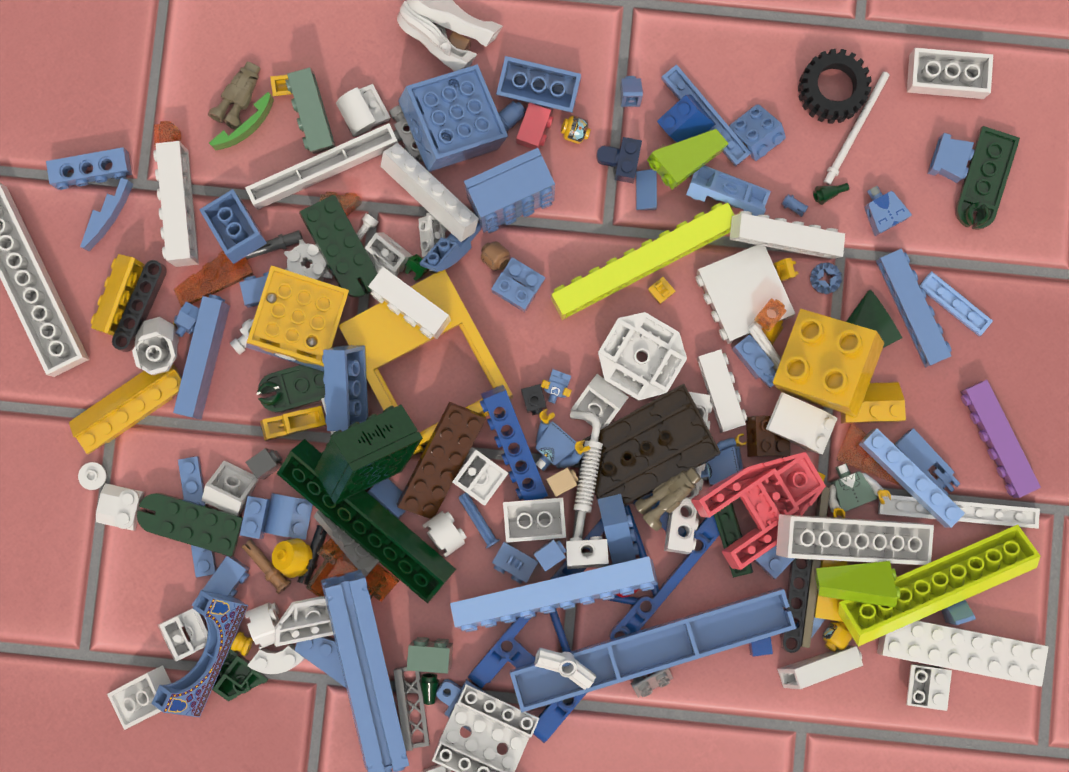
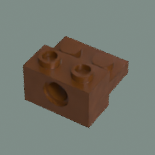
M771 416L747 417V457L790 456V441L766 429Z

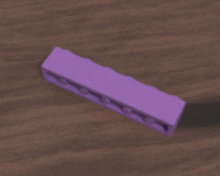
M988 380L981 381L960 391L963 404L968 406L971 412L970 418L972 422L977 424L980 430L979 436L981 440L986 442L989 448L987 451L990 458L995 460L998 466L996 470L999 476L1004 478L1007 484L1005 488L1008 494L1013 496V498H1020L1041 488Z

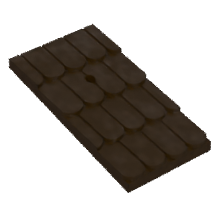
M685 384L678 386L600 430L598 442L603 445L602 450H600L601 454H599L601 457L598 458L600 459V462H598L599 466H597L599 469L596 470L598 471V474H596L597 478H595L597 481H595L596 485H594L595 489L593 490L597 499L621 494L624 507L653 492L656 487L667 482L671 477L680 474L683 470L686 472L691 467L695 469L720 455L721 452ZM591 435L583 440L590 441Z

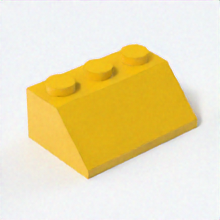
M899 382L870 383L858 416L854 417L841 412V424L901 422L906 420L905 399Z

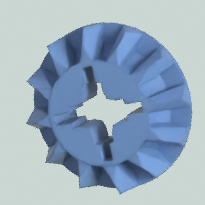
M821 263L812 270L810 281L816 291L822 294H830L839 288L842 282V273L838 270L837 266L831 263ZM824 272L827 275H833V277L829 280V285L826 282V280L819 281V279H821L824 276Z

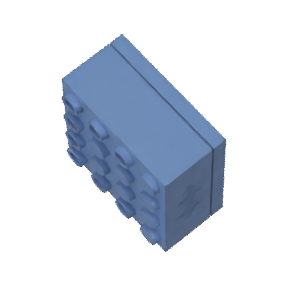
M478 64L408 85L398 100L425 167L429 172L498 150L508 137Z
M539 148L464 181L467 198L475 215L479 218L478 222L483 233L487 231L488 233L495 232L499 229L498 226L502 224L510 225L516 222V218L522 215L524 217L532 215L537 208L545 209L551 206L555 196V182L541 156Z

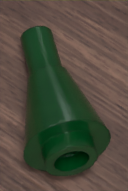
M849 184L816 186L813 192L814 200L823 205L839 193L848 191L850 189Z

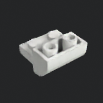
M373 84L358 89V87L342 95L336 102L353 137L368 132L372 127L387 122L391 118Z

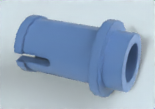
M788 194L782 202L785 209L789 208L800 217L803 216L808 208L807 205L795 199L794 195L790 196Z

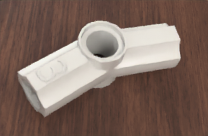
M544 648L537 650L534 662L536 667L559 672L563 677H568L584 690L590 688L596 675L577 661L572 653H559ZM564 663H571L569 666H562Z

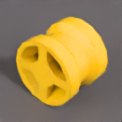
M238 632L232 643L231 650L239 651L241 655L246 656L254 641L252 637H246L244 633Z

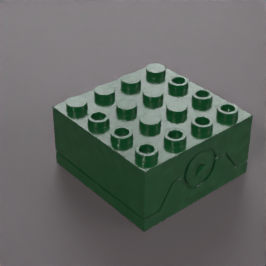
M402 405L390 406L379 415L372 414L362 423L355 422L344 431L338 430L330 436L331 438L326 444V448L322 452V456L314 471L334 504H337L402 472L423 437Z

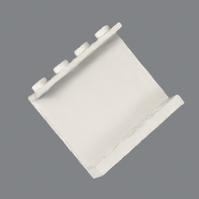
M753 246L700 268L696 273L697 284L699 287H703L705 292L703 294L704 300L707 305H711L713 310L711 312L712 318L715 323H719L721 328L719 330L720 336L723 341H727V344L749 334L748 326L754 322L759 324L761 328H764L780 320L790 319L795 315V311L765 246Z

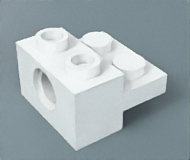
M384 232L375 233L365 247L369 258L377 270V274L384 267L397 277L405 269L407 261L413 257V255Z
M601 536L590 537V540H582L580 537L570 538V541H566L567 569L608 566L607 539H602ZM590 548V552L582 553V549Z
M193 608L158 624L174 661L181 660L206 646L208 631L200 614ZM183 626H184V628H185V630H186V632H187V634H188V636H189V638H190L189 641L187 640V638H186V636H185V634H184V631H183V629H182Z

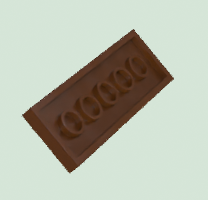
M452 402L448 403L397 502L398 508L429 519L436 516L453 480L456 478L486 420L485 415Z

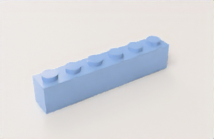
M877 428L872 429L858 443L945 528H952L965 514Z

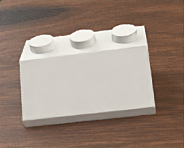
M563 498L503 502L506 542L566 538Z

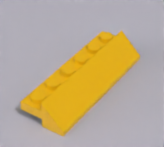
M172 364L169 371L156 375H151L146 371L141 372L69 421L73 437L78 440L86 454H90L103 444L111 442L172 400L173 396L178 394L182 380L175 365Z

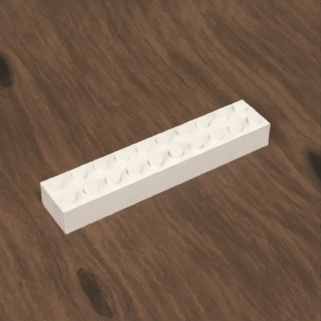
M0 183V279L46 375L55 377L90 359L8 188Z

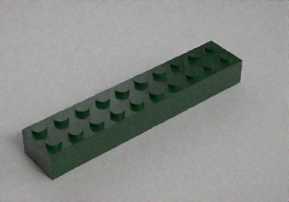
M306 439L302 440L290 451L278 470L277 475L349 537L354 539L356 543L360 544L371 556L378 559L385 568L428 604L455 572L456 568L365 490L334 504L314 471L322 453Z

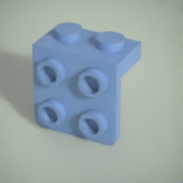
M760 105L752 107L729 126L738 138L747 145L748 150L751 152V158L755 161L765 156L771 149L786 139L782 123Z

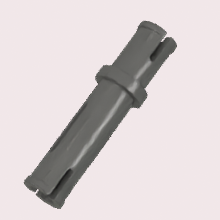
M298 230L286 235L280 234L278 237L266 241L267 244L247 255L246 259L248 260L281 248L283 250L287 249V246L299 243V240L303 239L301 232Z

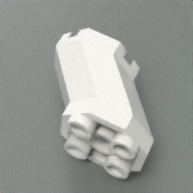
M161 317L145 320L135 336V347L132 350L136 367L151 375L169 371L177 357V345L179 342V337L175 334L177 331L175 325Z

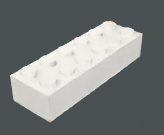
M180 141L155 143L156 150L153 151V155L158 165V169L155 170L156 180L159 181L160 187L157 189L158 200H161L159 217L163 220V227H161L160 231L161 237L165 241V247L162 248L163 257L175 267L199 265L188 149Z

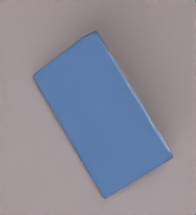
M652 169L636 171V210H656L657 172Z

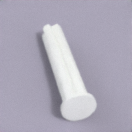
M754 322L748 326V330L774 363L773 368L777 372L781 358L759 324Z

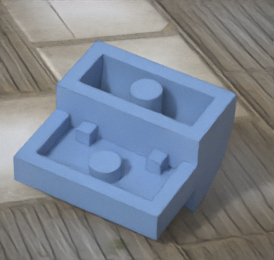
M272 493L264 532L306 540L313 505L306 499Z

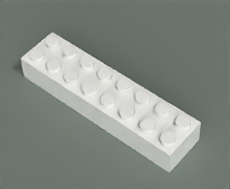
M779 514L776 555L798 559L856 562L890 561V563L926 565L931 562L934 525L913 522Z
M915 621L881 636L877 653L883 656L1042 687L1048 646L929 622Z

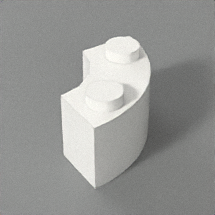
M290 644L281 651H271L267 648L260 649L247 666L261 673L279 674L294 668L305 658L294 651L296 646Z

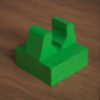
M417 254L411 257L405 264L406 274L411 271L416 273L414 280H418L429 271V269L420 266L423 258Z

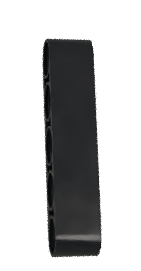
M150 260L145 264L113 335L112 345L120 351L129 352L135 346V336L142 323L147 319L166 276L165 266L156 260ZM159 266V272L156 275H152L153 267ZM151 284V290L145 293V285ZM142 301L143 308L137 311L136 304ZM134 319L135 326L129 329L128 322ZM126 337L127 344L121 347L120 340Z
M795 558L790 565L787 600L790 607L785 608V610H790L792 616L798 620V627L782 633L781 636L782 648L790 653L797 652L802 643L811 570L810 559H804L806 562L804 569L797 567L796 560L798 558ZM795 578L803 580V587L801 589L794 587L793 582ZM795 597L801 601V606L798 609H794L791 606V600ZM788 638H793L796 641V646L793 649H788L786 646Z

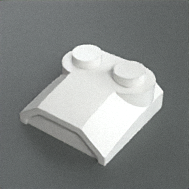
M105 483L100 493L96 510V522L135 531L138 522L137 511L141 509L139 504L143 500L145 492Z

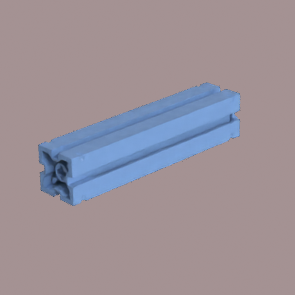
M361 570L346 573L343 576L321 580V585L367 772H392V769L393 772L402 771L405 767L409 766L366 578Z

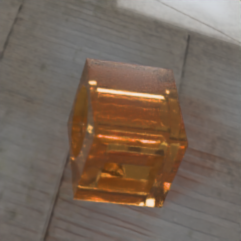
M771 298L755 317L754 321L770 332L786 313L785 305L776 299L774 301ZM767 310H774L776 318L768 317Z

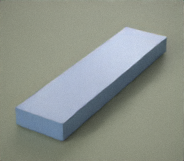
M932 271L919 285L929 297L976 335L981 336L993 322L992 319Z

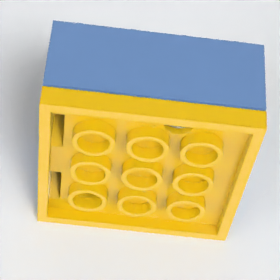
M271 265L247 339L246 348L324 371V364L322 362L323 350L332 347L349 290Z

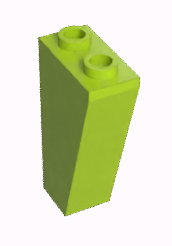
M717 129L657 149L651 153L647 161L651 169L661 176L663 183L673 190L723 152L729 143Z
M890 561L816 568L815 579L819 596L888 607H896L897 599H900L899 586L895 587L894 582L896 580L895 568H891Z

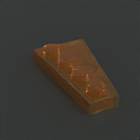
M224 251L220 252L217 258L202 266L203 269L196 274L193 273L174 288L180 306L183 307L185 302L190 304L202 300L203 296L208 297L209 294H215L244 280L246 277L253 276L254 273L246 257L233 264Z
M851 423L836 460L901 486L858 444L867 434Z

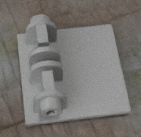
M669 668L654 672L655 674L650 673V677L644 675L646 679L643 676L633 679V682L630 684L637 697H646L653 692V689L668 685L670 680L673 679Z

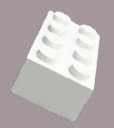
M914 48L909 55L907 93L985 99L991 93L993 54Z
M382 267L368 286L372 291L370 294L381 304L384 301L388 303L387 307L396 315L403 314V318L413 327L418 325L421 333L429 339L432 337L438 339L451 321L447 313L384 267Z

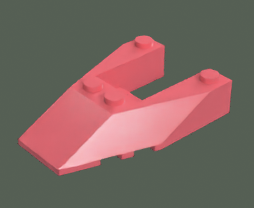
M802 452L746 467L707 488L692 498L691 502L700 517L710 518L739 497L741 498L757 527L721 551L732 569L741 570L777 545L779 514L803 516L826 485L807 453Z

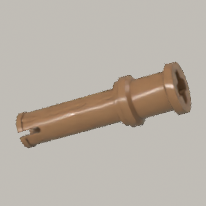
M252 539L242 546V549L246 551L264 572L266 581H270L277 589L276 592L278 594L283 592L292 583L290 580L287 581L281 572L272 565Z

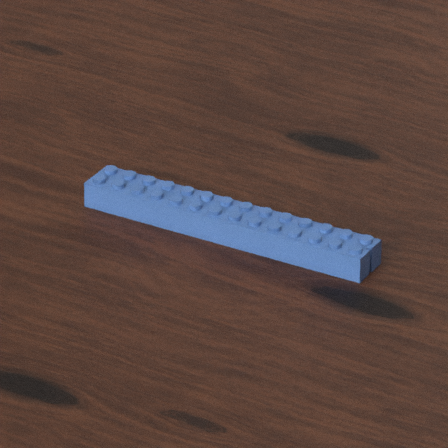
M782 588L774 589L571 651L570 653L574 655L577 661L596 675L593 684L585 690L568 677H563L559 672L536 667L534 663L510 670V676L521 713L794 630L796 625L791 611L788 609L783 610V607H790L785 590ZM567 662L564 663L562 666H569L571 663Z

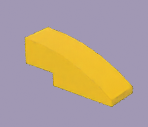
M322 406L290 412L260 421L265 441L326 425Z

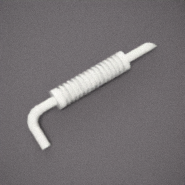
M571 411V419L588 420L592 423L590 441H585L584 447L590 446V450L584 452L582 457L584 460L581 462L583 463L581 467L583 468H580L582 472H580L581 476H579L581 480H578L580 484L577 485L579 487L577 491L579 492H576L578 496L575 497L577 500H575L576 504H574L573 509L578 511L574 537L581 538L586 513H591L592 506L590 505H593L591 501H593L592 497L594 495L592 493H595L593 489H595L594 485H596L595 481H597L595 478H597L596 474H598V471L596 470L599 469L597 466H599L598 462H600V459L598 458L601 457L599 454H601L600 450H602L603 444L598 442L601 429L599 418L594 413Z

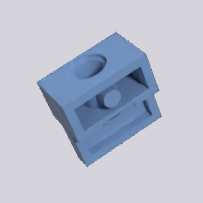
M512 257L496 280L491 291L516 308L526 312L546 277Z

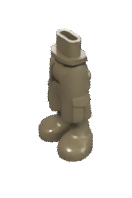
M247 61L244 68L241 67L231 83L225 87L221 94L222 102L217 107L211 108L208 116L219 123L224 121L227 126L234 130L241 126L242 122L239 120L240 111L248 108L261 68ZM234 104L230 112L226 115V111L229 105Z
M693 467L686 472L683 470L680 474L671 477L667 482L656 487L651 497L638 499L635 502V506L644 515L643 519L652 529L658 531L662 528L660 517L663 513H671L679 507L681 502L692 492V488L697 487L696 483L701 480V477ZM660 501V505L652 510V507Z

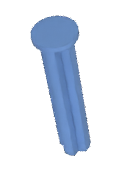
M463 493L460 495L459 500L486 542V549L499 542L500 539L495 538L469 494Z

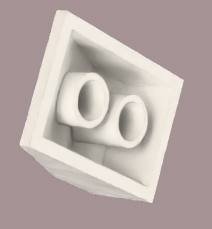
M781 392L766 429L807 451L823 455L837 417Z
M163 665L107 694L124 730L161 712L151 703L159 685L171 684Z

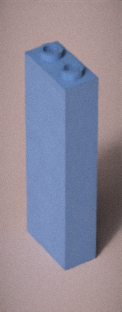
M209 294V297H202L173 411L175 414L202 420L230 306L220 296Z

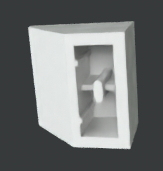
M911 664L906 705L947 711L952 670L943 667Z

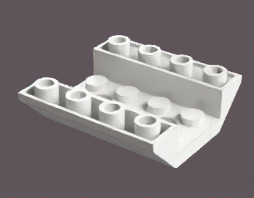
M465 685L440 737L432 762L454 772H515L529 738L532 737L540 718L527 712L521 713L520 709L469 685ZM467 726L470 728L471 734L468 738H463L460 735L461 727ZM499 743H504L507 746L506 754L500 755L497 752V745Z

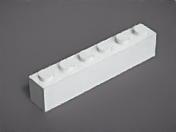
M399 143L383 151L380 167L460 242L475 233L479 218Z
M740 211V214L732 216L730 240L829 259L843 257L845 233L838 232V229L827 228L824 230L819 225L804 226L803 222L794 221L789 223L784 218H775L774 220L769 219L770 216L768 215L754 216L749 211Z

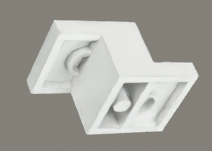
M471 447L453 483L485 506L509 473Z

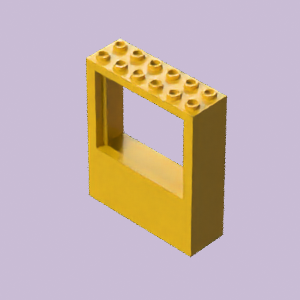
M439 271L411 286V288L450 316L451 321L441 335L459 325L493 389L504 385L509 399H512L513 394L446 271ZM385 301L338 325L348 345L365 346L366 378L383 410L390 406L396 407L398 405L378 368L434 339V337L429 339L422 334L418 325L413 327L403 318V314L396 315L387 307L388 303ZM483 398L465 407L485 415V417L489 415L488 411L484 413L480 404ZM438 423L419 432L423 439L413 453L414 455L424 450L423 446L428 444Z

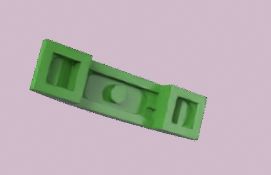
M267 92L253 104L258 111L228 136L223 130L209 144L215 150H221L234 146L253 134L264 122L272 108L274 99L270 93Z

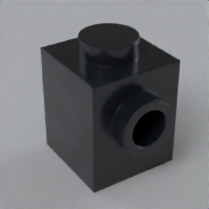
M541 384L521 389L527 413H532L533 416L540 414L543 409L547 408Z

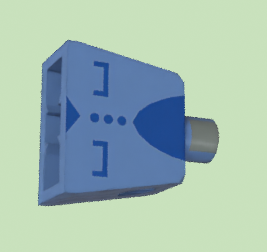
M878 186L867 191L872 201L864 208L875 236L912 216L893 191L883 195Z

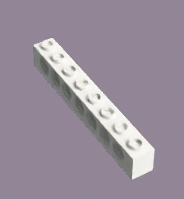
M689 392L706 426L710 429L708 413H711L713 403L710 401L711 395ZM706 463L695 468L700 477ZM703 479L696 483V488H692L690 497H686L679 507L673 512L668 513L664 551L690 554L695 549L696 538H694V530H697L699 520L696 518L697 510L691 499L702 490ZM681 507H684L688 510V517H684L681 515ZM679 527H683L686 530L685 537H681L678 534Z

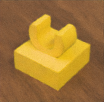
M785 258L773 263L781 282L794 278L799 274L798 271H794L793 265L796 262L792 261L791 258Z
M664 277L648 288V291L659 304L676 292Z

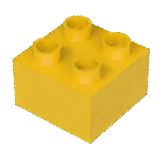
M800 308L772 383L782 393L857 417L883 349L884 341L875 330Z

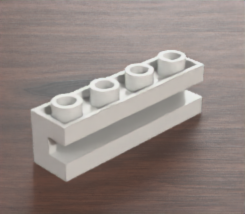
M720 349L698 356L696 359L708 395H711L710 401L713 403L712 407L720 432H726L746 425L747 415L745 410L740 408L739 402H741V397L738 390H734L733 383H735L733 373L728 371L727 364H729L726 353H722Z

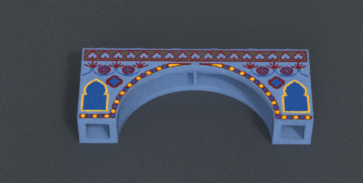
M200 591L193 609L203 615L207 622L208 637L203 654L194 668L183 678L168 685H159L151 703L163 713L193 717L201 716L248 608L247 604L235 597Z

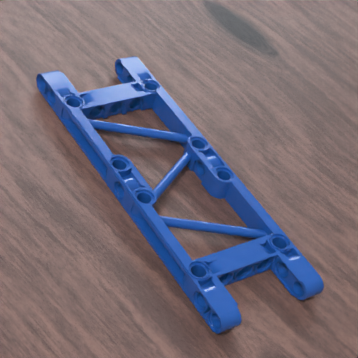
M649 493L648 495H646V496H644V497H642V498H643V499H647V498L651 497L653 494H652V493ZM660 501L652 507V510L660 505ZM628 505L624 508L626 515L631 516L633 527H629V529H634L636 537L634 543H637L639 558L648 557L630 506ZM664 512L660 520L662 528L666 531L668 513ZM714 515L710 518L706 517L697 530H694V538L702 543L701 549L698 551L692 550V553L683 559L660 588L658 585H654V589L651 590L652 598L649 596L622 598L615 595V598L608 600L632 605L621 621L619 620L612 628L609 635L610 639H614L615 634L619 631L624 632L625 635L639 631L720 535ZM602 518L583 540H590V537L603 534ZM679 527L678 534L681 537H685L686 530L683 527ZM565 561L550 579L584 572L586 568L567 569ZM649 601L651 604L650 610L642 611L640 608L641 603ZM555 608L556 612L549 614L562 651L571 652ZM517 617V621L511 624L468 675V678L479 688L482 689L486 683H490L507 661L515 668L535 662V656L530 654L515 639V636L531 618ZM510 641L513 648L510 651L503 650L501 647L502 642ZM587 693L574 696L573 701L569 704L563 702V700L549 704L539 715L538 718L540 719L533 734L545 743Z

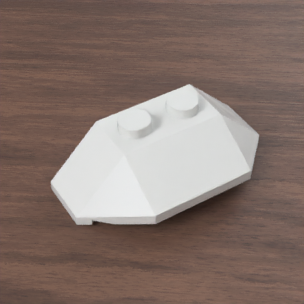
M321 596L292 602L275 626V646L333 635L325 597Z

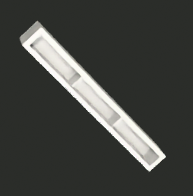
M388 123L245 188L253 206L258 210L383 154V151L398 143Z

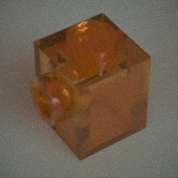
M161 121L160 124H154L155 148V143L181 141V131L174 123Z

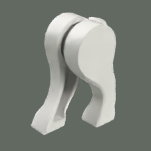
M406 0L401 5L397 15L399 26L407 34L419 40L430 53L453 71L470 67L477 54L454 47L447 38L445 28L474 38L486 47L497 38L503 27L493 21H482L472 17L463 11L453 0Z

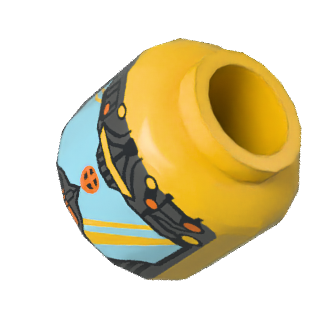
M570 116L568 119H564L560 133L563 134L565 140L580 144L584 139H588L591 129L588 128L587 120Z
M840 621L831 622L822 635L823 640L826 642L825 646L833 652L836 649L840 651L845 650L853 638L845 624Z

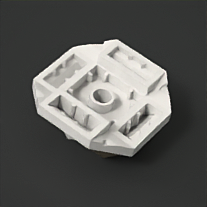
M646 312L618 318L598 351L604 381L638 401L666 394L687 360L680 333ZM638 352L646 354L647 360L645 362L637 360L636 354Z

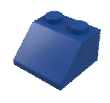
M685 95L657 120L664 131L676 142L708 132L716 125L692 95Z

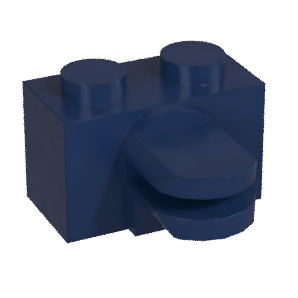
M623 137L621 148L601 146L597 151L596 159L601 165L616 168L614 180L633 184L642 140Z

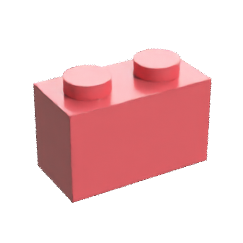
M529 103L516 138V143L531 149L540 148V145L544 146L547 135H545L546 128L551 127L554 118L551 117V110Z

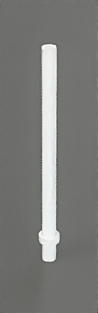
M882 72L833 165L828 168V174L823 181L825 184L831 185L834 177L838 176V170L889 78V73Z

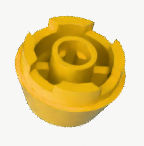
M293 538L279 542L272 552V563L284 576L288 578L300 577L308 571L306 568L309 564V559H312V550L303 540Z

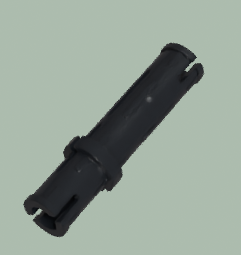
M317 525L310 545L312 559H309V564L306 568L308 571L297 579V582L303 583L306 576L304 584L308 586L314 569H317L318 565L316 563L327 536V532L324 529L320 535L322 530L320 525Z

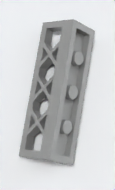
M407 667L395 668L393 671L406 751H412L413 748L430 746L425 706L419 682L421 679L420 671H415L416 679L411 685L404 677ZM411 688L419 696L415 704L407 699V694ZM413 709L421 713L422 719L418 724L410 720V713ZM416 729L424 734L425 742L413 743L412 735Z

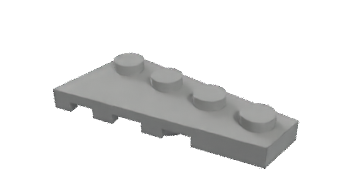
M318 510L313 517L356 568L361 570L362 574L366 577L379 563V560L371 556L369 552L364 550L360 544L356 543L354 539L349 537L322 512Z

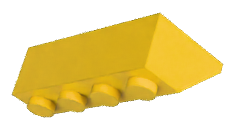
M118 254L117 258L113 260L111 275L105 281L104 294L98 300L99 307L97 313L91 319L92 329L111 336L114 335L145 264L136 258Z

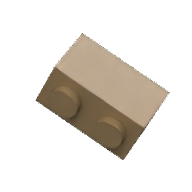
M568 468L546 479L555 497L577 486L576 481L579 480L574 470L569 471Z

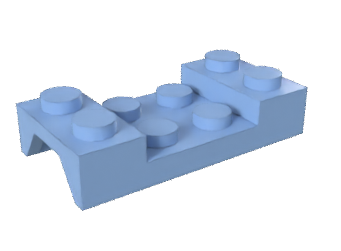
M704 165L693 174L686 195L703 202L709 196L716 201L728 202L734 208H741L743 211L752 212V215L757 216L764 215L766 211L765 206L771 191Z

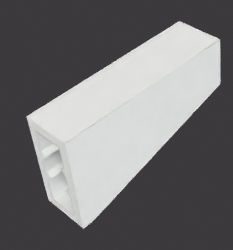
M847 646L845 650L827 652L778 668L777 670L783 688L803 689L863 666L862 654L857 646Z

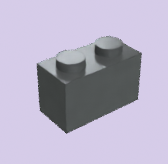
M265 448L245 463L257 479L264 480L280 469L283 459L277 451Z

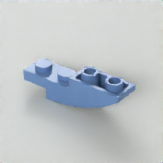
M477 223L475 233L462 242L452 233L446 239L441 237L422 259L420 266L439 272L454 265L472 248L471 241L481 230L480 224Z

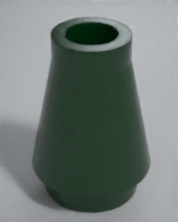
M433 673L422 674L419 682L423 703L426 705L435 704L439 679Z

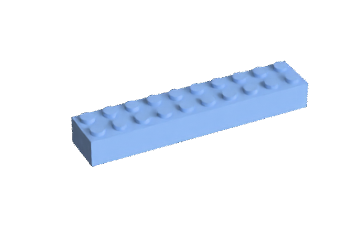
M648 556L450 603L455 628H459L461 631L472 632L478 630V626H485V628L497 626L499 621L505 623L517 621L516 617L528 619L535 617L538 612L544 614L556 612L555 608L559 607L563 608V610L575 607L576 603L588 605L595 603L594 599L610 600L615 598V594L619 593L627 596L634 594V590L637 589L642 591L652 590L654 585H658L653 560Z

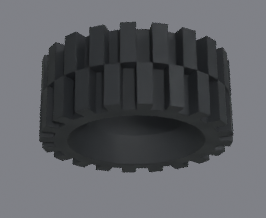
M830 49L828 54L826 51L821 52L818 57L815 56L807 65L799 80L798 91H801L798 97L800 101L804 100L805 102L802 106L804 110L808 108L811 110L809 115L812 118L816 114L819 116L818 121L820 122L828 119L829 124H833L835 120L841 123L846 118H852L867 101L868 94L871 92V87H869V84L872 82L871 76H866L869 73L868 67L862 68L864 61L861 58L856 61L854 59L856 54L853 52L847 56L845 55L847 50L841 49L839 53H836V49ZM828 69H838L845 72L853 85L851 97L839 102L831 101L824 97L818 87L819 74Z

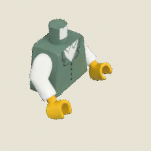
M846 463L835 467L840 478L831 481L828 502L833 518H837V515L845 518L846 511L876 500L877 496H879L881 504H885L882 498L884 496L891 500L890 492L884 490L876 480L866 473H861L860 471L850 473Z

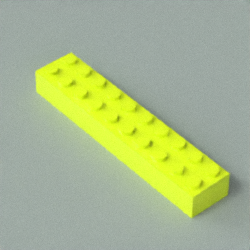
M727 202L724 205L718 203L711 207L708 213L701 212L695 215L691 222L687 223V221L678 224L674 231L666 230L659 234V238L652 241V239L643 242L639 249L635 250L632 248L623 253L624 256L617 259L615 257L606 262L607 265L600 269L597 266L591 269L587 276L582 278L580 275L572 279L570 285L566 287L561 285L555 288L551 295V300L561 319L564 320L729 234L732 216L735 215L729 203Z
M1017 524L896 577L894 581L895 587L899 586L900 599H897L896 607L843 600L839 602L838 613L859 647L1037 568L1041 556Z

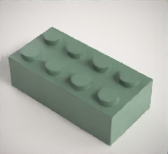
M309 67L288 73V79L285 81L288 91L293 93L294 96L291 99L294 111L298 112L300 118H297L299 129L305 133V137L302 138L305 149L315 154L336 147L314 71Z

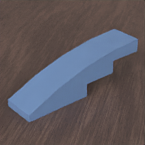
M121 178L115 196L106 195L101 212L92 211L80 245L81 248L90 251L104 237L123 209L133 183Z

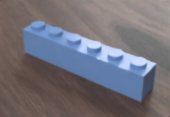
M901 248L879 258L876 263L924 366L928 367L951 357V347L942 336V327L934 319L935 313L930 305L928 306L925 300L926 293L918 285V276L914 270H911L909 265L910 259L907 253L903 252Z

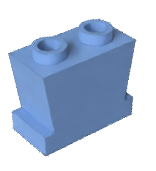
M943 133L938 138L927 174L933 176L940 174L958 183L967 176L969 168L966 166L968 160L970 161L973 157L974 149L972 147L974 142L950 139V134Z

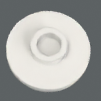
M95 462L83 465L78 473L80 484L88 490L101 488L107 478L104 467Z

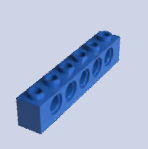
M504 385L481 393L483 400L480 401L484 413L487 411L490 418L487 421L491 430H496L498 436L494 438L498 448L502 447L504 450V454H501L505 465H510L512 471L508 473L512 483L517 482L519 488L515 490L519 500H538L547 497L548 494ZM496 408H503V411L500 414L494 413V410ZM510 425V429L508 431H501V428L503 426ZM511 443H517L516 448L508 449ZM518 461H524V464L522 466H515V464ZM525 478H531L529 483H522Z

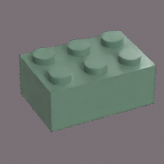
M417 637L408 646L407 671L448 674L452 665L453 643H449V639H437L436 642H432L427 637Z

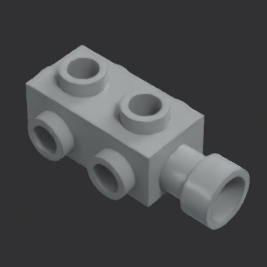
M400 105L389 111L392 119H395L397 122L394 124L396 130L393 131L398 142H403L405 145L404 149L418 162H422L423 159L418 148H413L415 140L411 131L403 130L404 127L408 126V123Z

